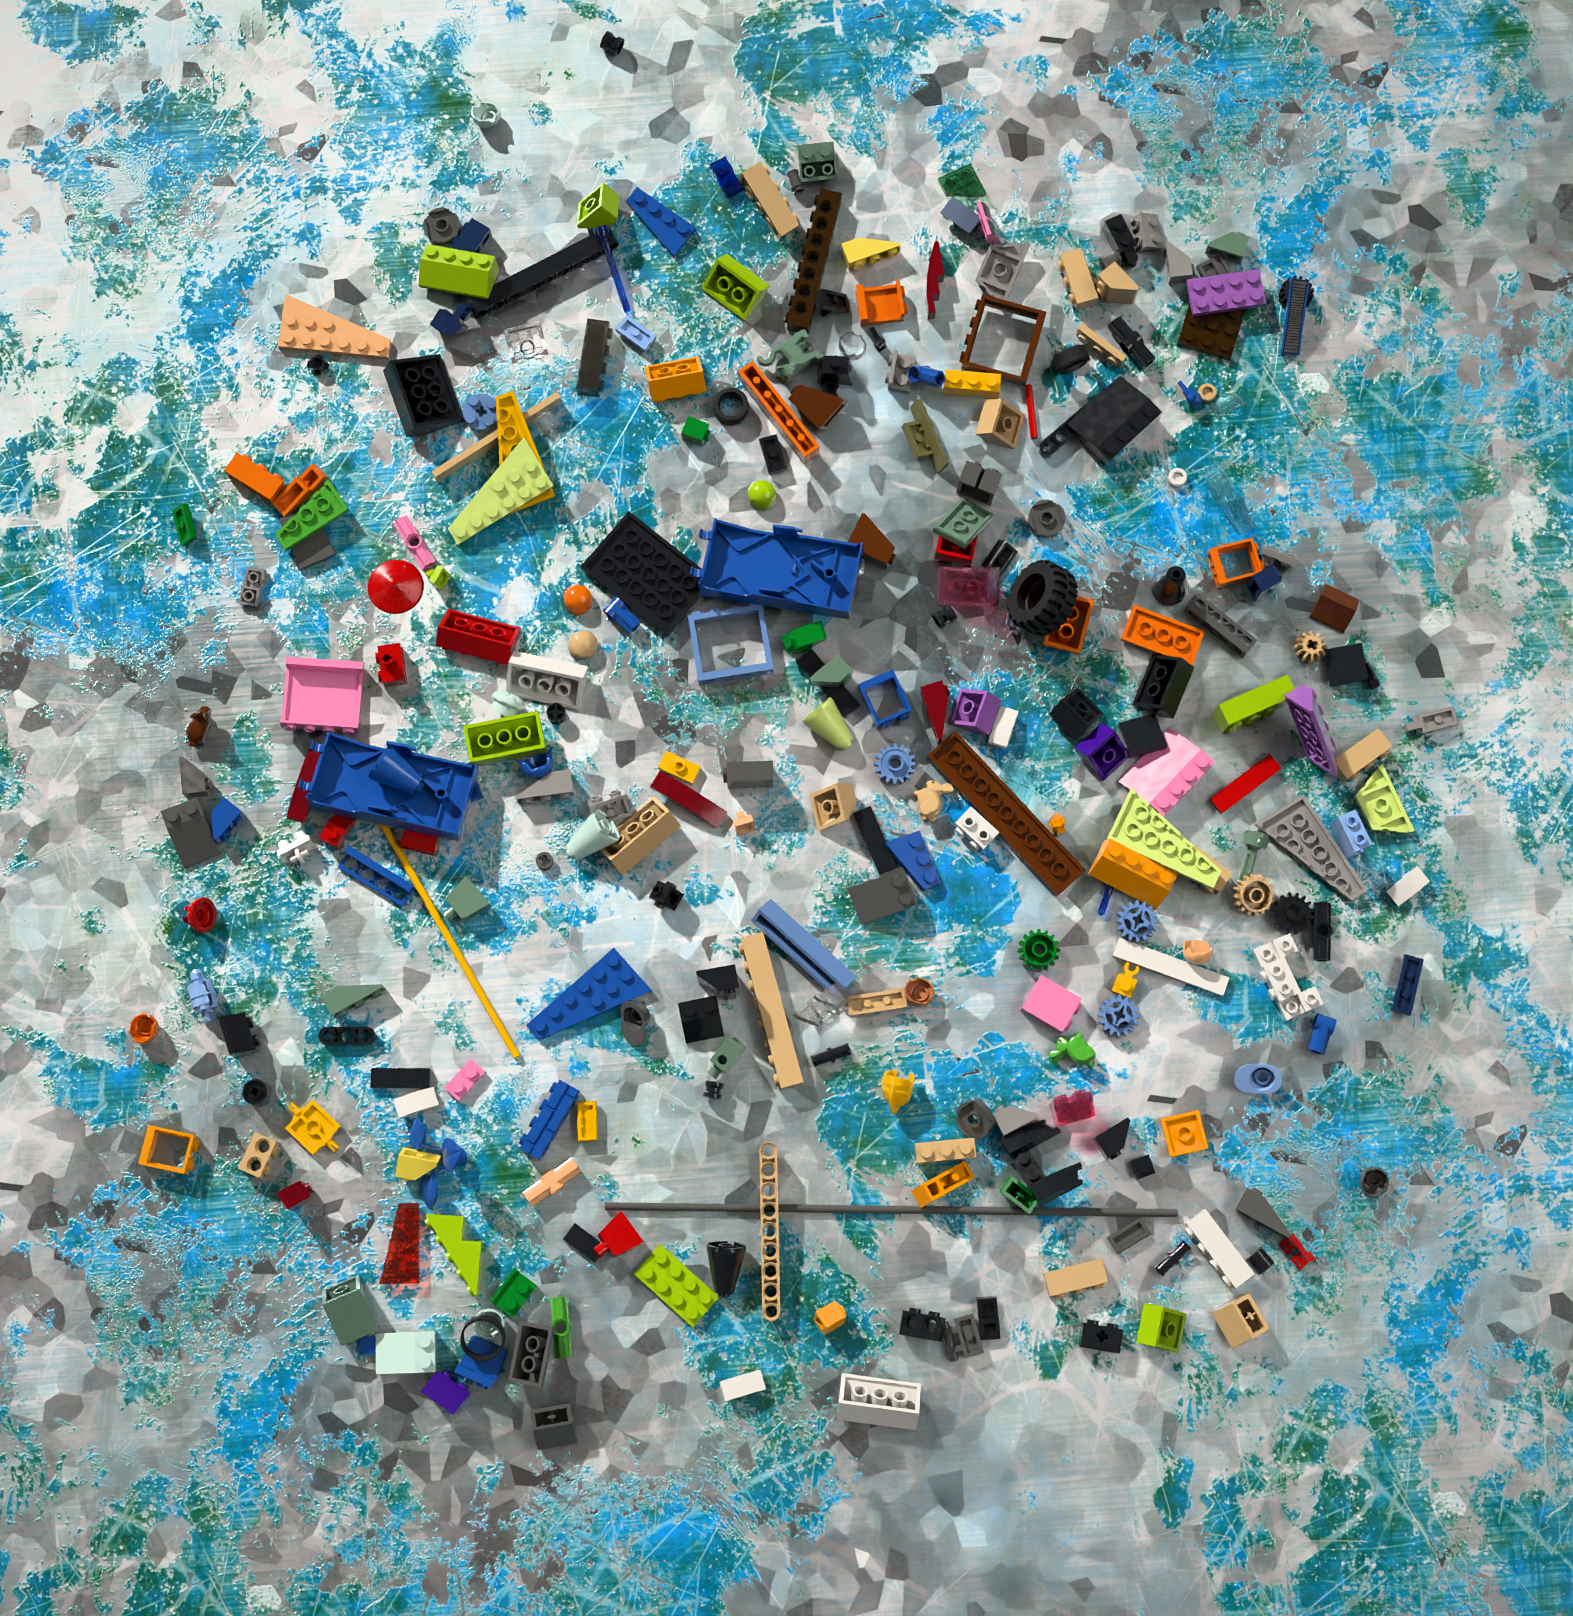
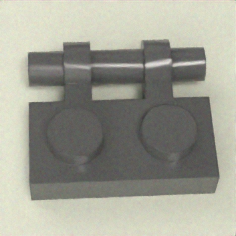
M973 1314L955 1318L954 1323L956 1327L950 1328L948 1321H945L943 1337L947 1345L946 1352L947 1355L949 1354L951 1362L959 1360L957 1355L959 1351H963L964 1358L984 1353ZM958 1333L960 1345L955 1346L952 1334Z

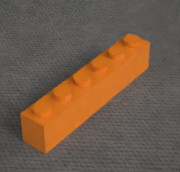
M751 361L738 370L739 381L802 462L806 464L817 456L820 452V446L755 362Z

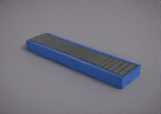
M1290 279L1280 354L1300 355L1309 280Z

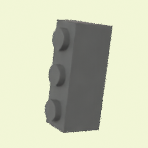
M520 1321L508 1381L543 1388L555 1327Z

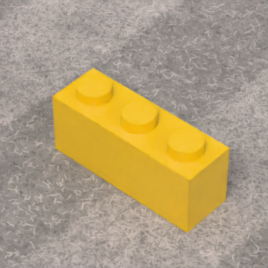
M945 369L946 379L943 384V395L986 399L999 398L1001 374Z

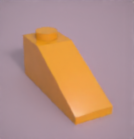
M963 1161L911 1190L920 1208L975 1177L967 1162Z

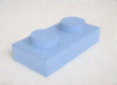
M628 315L616 327L617 333L644 352L656 340V335Z

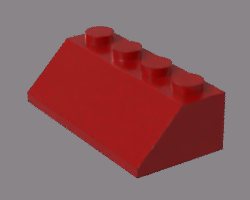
M448 609L438 625L435 646L441 647L444 650L457 651L463 655H472L483 660L487 659L498 664L508 665L515 651L521 627Z

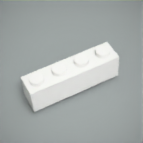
M1206 1209L1200 1211L1184 1223L1186 1226L1184 1230L1191 1239L1195 1238L1198 1242V1249L1203 1255H1208L1211 1259L1209 1261L1210 1265L1215 1271H1220L1223 1275L1221 1279L1228 1288L1230 1286L1237 1288L1254 1275V1272Z

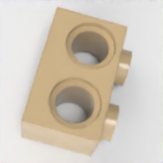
M255 1132L238 1169L261 1179L264 1176H268L272 1168L270 1163L273 1157L276 1158L280 1151V1142ZM264 1142H268L269 1150L263 1153L261 1145ZM259 1160L261 1167L259 1170L254 1171L252 1164L254 1161Z

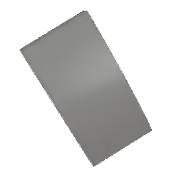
M246 567L244 584L241 585L238 604L258 607L267 570Z

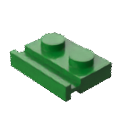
M514 1268L490 1301L514 1318L537 1285Z

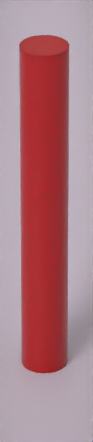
M1031 384L1025 385L1030 437L1032 440L1038 439L1033 389Z

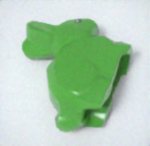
M1078 1032L1068 1039L1063 1035L1060 1036L1056 1042V1049L1048 1055L1053 1064H1057L1064 1055H1067L1073 1063L1080 1066L1087 1065L1088 1068H1092L1095 1064L1093 1059L1096 1053L1083 1039L1081 1032Z

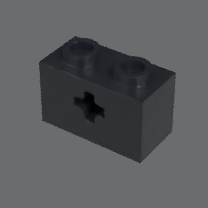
M1087 1319V1323H1081L1078 1347L1120 1354L1123 1329H1118L1119 1325L1107 1323L1106 1326H1100L1099 1321ZM1102 1331V1334L1106 1335V1337L1099 1342L1096 1333Z

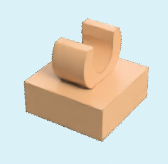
M744 811L736 812L737 819L733 820L737 836L755 831L752 816H745Z

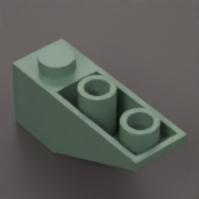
M382 984L336 986L320 996L331 1016L342 1018L353 1007L355 1009L360 1008L366 1004L365 1001L369 998L375 999L383 994L382 991L386 990V988Z

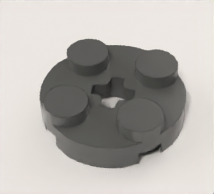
M442 207L431 210L423 221L425 235L432 244L446 245L453 242L455 237H459L461 230L459 218L447 208ZM440 223L447 225L443 230L437 228L440 226Z
M1047 499L1036 502L1028 515V525L1031 531L1037 537L1044 538L1053 537L1061 532L1066 520L1062 506ZM1045 514H1047V517L1052 518L1049 520V523L1042 521Z
M979 1098L967 1100L957 1109V1126L967 1137L972 1136L976 1139L985 1137L991 1132L996 1122L990 1108ZM973 1115L977 1117L978 1122L972 1121Z

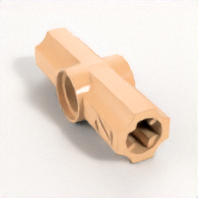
M570 1158L555 1170L552 1169L544 1174L537 1183L530 1186L523 1194L533 1207L548 1195H553L565 1186V1183L577 1176L581 1171L573 1159Z

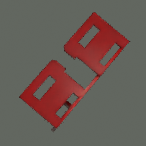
M1291 1234L1289 1239L1293 1246L1285 1238L1279 1243V1246L1287 1255L1295 1247L1299 1250L1291 1258V1261L1299 1271L1307 1263L1316 1260L1311 1251L1307 1252L1294 1234Z

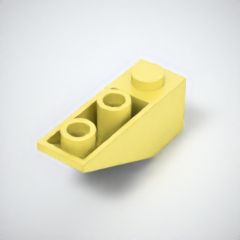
M856 238L841 244V252L848 270H858L866 264L878 263L886 257L893 258L900 253L901 244L898 242Z

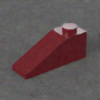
M942 680L922 686L919 691L937 744H940L942 741L948 696H950L948 686L944 685Z

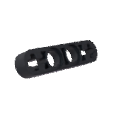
M1088 404L1080 408L1040 443L1038 450L1042 457H1052L1076 436L1067 424ZM1056 434H1065L1066 440L1058 441ZM1053 441L1054 445L1050 449L1051 452H1044V445L1048 447Z

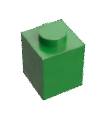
M688 416L681 435L683 440L703 447L704 442H708L711 431H709L708 423Z

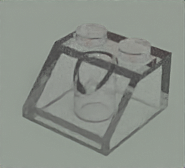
M540 321L504 329L512 364H522L527 360L542 359L548 355Z
M836 982L811 998L793 1014V1017L816 1027L824 1023L828 1025L836 1019L835 1014L838 1016L847 1009L845 1006L851 1000Z

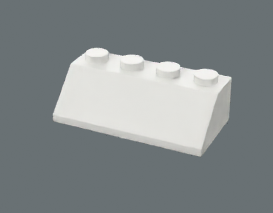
M514 651L508 663L505 691L520 698L548 704L559 703L563 707L579 710L586 684L588 667Z
M842 1373L836 1420L916 1430L920 1408L921 1384Z

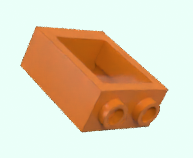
M1253 538L1208 550L1206 555L1217 589L1247 582L1252 575L1265 569L1263 561L1259 560V548L1257 543H1254ZM1246 549L1253 573L1226 579L1219 556Z

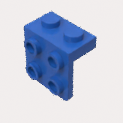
M474 1335L471 1337L467 1347L476 1354L489 1355L496 1352L501 1346ZM503 1347L500 1354L489 1361H476L464 1353L460 1364L456 1366L454 1372L458 1374L457 1378L469 1382V1379L476 1381V1386L482 1389L493 1388L507 1357L508 1350Z

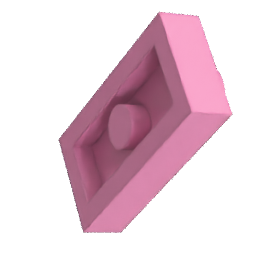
M470 1059L447 1084L445 1089L460 1102L486 1072Z

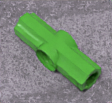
M568 1296L550 1298L552 1327H555L553 1335L555 1359L573 1357ZM559 1322H564L567 1326L564 1333H559L556 1330V1325Z

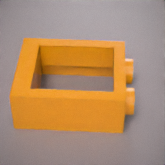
M148 1125L138 1164L189 1175V1171L193 1170L195 1160H193L194 1152H197L200 1141L198 1136ZM159 1133L189 1139L182 1168L152 1162Z

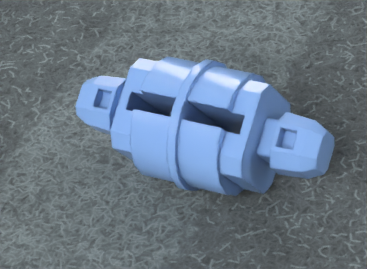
M200 969L192 970L190 977L193 983L187 985L189 1000L192 1003L195 1014L203 1013V1021L206 1024L215 1021V1013L212 1010L218 1007L216 991H214L210 978L203 980L204 976Z

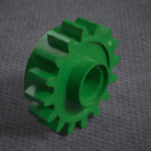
M1037 929L1036 933L1030 930L1029 937L1026 934L1023 935L1025 942L1019 941L1018 943L1022 946V948L1017 949V952L1022 953L1019 960L1024 959L1023 966L1029 964L1031 971L1034 967H1037V972L1041 971V967L1047 971L1048 964L1053 967L1055 965L1053 959H1059V956L1056 955V953L1060 952V949L1056 948L1059 941L1053 940L1054 934L1051 936L1047 935V930L1044 933H1041L1040 929ZM1041 946L1044 953L1042 955L1036 954L1034 947Z

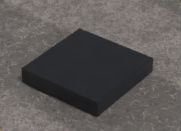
M1362 643L1324 650L1330 687L1369 681Z
M1155 713L1118 723L1130 758L1167 748V743Z

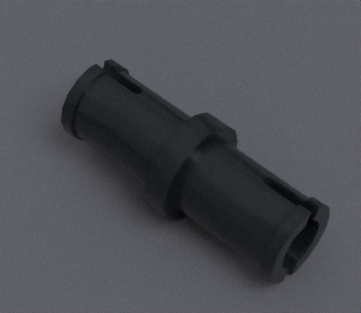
M848 1043L832 1049L831 1047L826 1048V1051L810 1055L813 1066L816 1067L827 1062L834 1063L836 1059L850 1056L851 1051H849Z
M1182 1240L1171 1252L1168 1251L1166 1253L1167 1256L1154 1268L1164 1276L1175 1264L1178 1265L1180 1263L1179 1260L1191 1250V1247Z

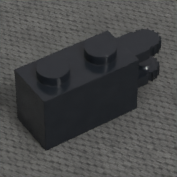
M1119 214L1104 221L1102 231L1112 251H1118L1126 266L1134 268L1138 261L1137 243L1122 214Z

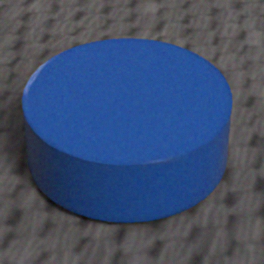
M372 1335L362 1338L360 1341L362 1353L365 1355L376 1354V1336Z

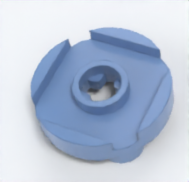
M487 394L471 395L463 407V417L471 429L484 432L497 424L495 398ZM480 409H484V411L487 412L486 414H483L482 417H480L479 413H477V411Z

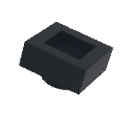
M1149 1154L1129 1161L1136 1180L1156 1173Z

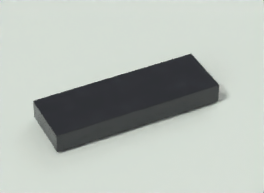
M371 1068L370 1088H430L431 1069Z

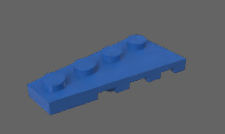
M638 187L626 200L627 205L648 226V229L655 234L673 258L696 231V227Z

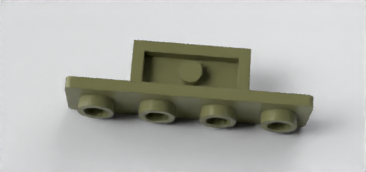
M917 399L910 406L915 421L904 423L901 427L915 460L931 457L938 473L945 469L949 463L928 416L926 407L922 399Z

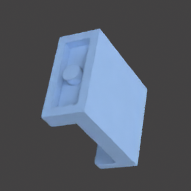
M1356 810L1339 816L1329 825L1339 848L1347 859L1363 853L1364 848L1372 845Z

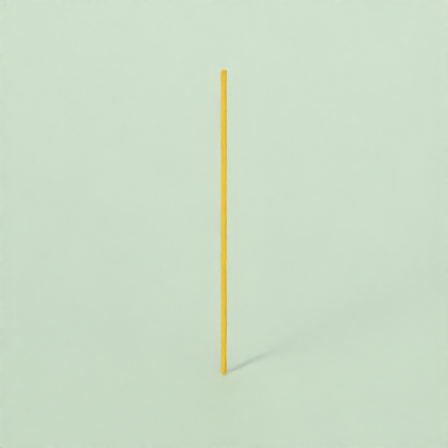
M379 824L514 1059L519 1057V1051L389 826Z

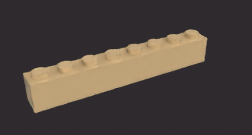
M760 932L741 937V943L738 944L740 954H744L746 962H743L745 973H750L751 980L748 981L750 991L755 992L756 999L753 1000L755 1010H759L761 1018H758L760 1029H765L766 1037H763L765 1048H770L769 1063L776 1070V1074L773 1075L775 1085H780L781 1090L801 1085L804 1082L764 933Z

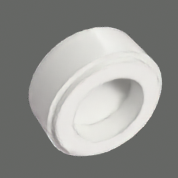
M1174 468L1170 471L1168 483L1172 487L1180 488L1186 483L1187 474L1183 469Z

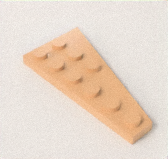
M285 294L278 340L279 349L389 359L390 339Z

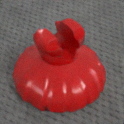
M196 898L190 903V906H185L184 911L188 913L187 917H182L183 922L189 924L196 932H209L214 927L217 911L213 901L209 898Z

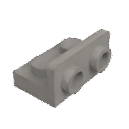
M894 349L893 355H889L888 366H891V371L886 373L885 383L888 384V390L909 394L911 381L908 378V370L914 366L916 357L897 354L898 350Z
M616 789L603 797L601 795L594 796L590 799L591 801L587 802L591 813L596 809L601 810L608 815L605 818L609 822L632 816L624 790Z

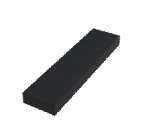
M812 649L797 660V663L810 677L825 665ZM843 684L839 687L818 686L828 698L831 697L834 700L837 708L845 718L860 707L859 702Z
M871 806L854 812L853 816L878 874L881 875L896 869L897 866L890 850H887L883 845L886 840Z

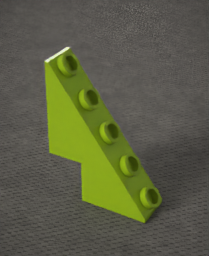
M426 1214V1219H424L426 1225L430 1230L433 1228L437 1235L434 1237L440 1246L444 1245L447 1252L445 1255L450 1263L454 1262L458 1269L455 1271L459 1278L466 1280L468 1284L466 1287L471 1297L479 1296L483 1242L464 1241L466 1217Z

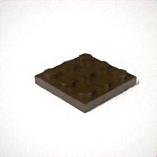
M1189 302L1177 345L1230 361L1246 309L1192 317Z

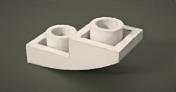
M1000 706L988 744L1007 749L1019 711Z
M1416 866L1402 876V879L1386 889V891L1399 906L1430 881L1422 870Z
M433 1087L393 1100L398 1119L414 1116L418 1112L439 1106Z
M761 1370L719 1382L725 1402L766 1389Z

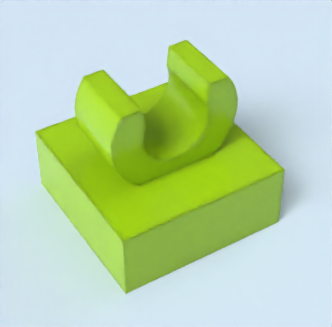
M437 565L435 570L429 568L425 574L430 577L428 581L440 591L444 589L451 576L444 567Z

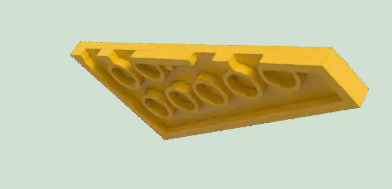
M514 391L496 397L499 464L501 465L519 442L525 438L545 470ZM550 488L510 514L555 497L553 489Z

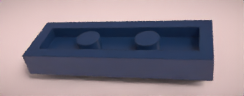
M1407 954L1403 955L1390 1011L1407 1016L1411 1015L1424 959Z

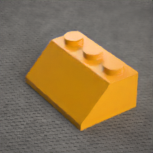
M699 356L644 366L652 402H663L669 398L679 399L690 394L699 395L706 391Z

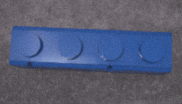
M561 1080L558 1083L554 1082L549 1090L551 1093L548 1100H543L539 1107L541 1110L539 1116L533 1117L529 1124V1127H531L529 1133H524L519 1141L521 1150L542 1161L581 1093Z

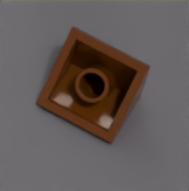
M1325 584L1309 617L1344 633L1356 612L1359 599Z

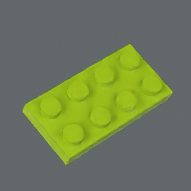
M661 1244L634 1273L635 1276L692 1327L696 1325L719 1298L717 1294Z

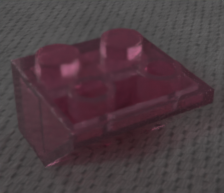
M1085 1089L1075 1091L1071 1097H1067L1066 1094L1057 1096L1049 1104L1055 1127L1095 1116L1092 1092H1086Z

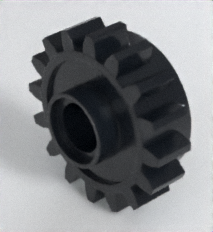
M1288 892L1286 897L1284 895L1279 897L1280 901L1275 900L1274 904L1276 907L1271 908V911L1274 912L1271 918L1275 919L1274 926L1278 925L1280 932L1286 930V934H1289L1293 931L1294 935H1297L1299 930L1302 933L1306 931L1305 926H1311L1308 920L1314 919V916L1310 915L1314 909L1308 907L1311 901L1306 903L1305 895L1299 898V893H1295L1292 896L1291 892ZM1289 909L1296 912V918L1289 916Z

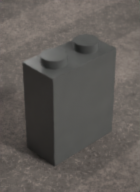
M773 761L727 762V768H723V782L727 783L728 789L772 788Z

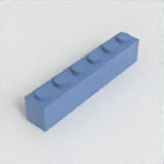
M772 899L765 903L751 919V922L836 999L856 979V975Z

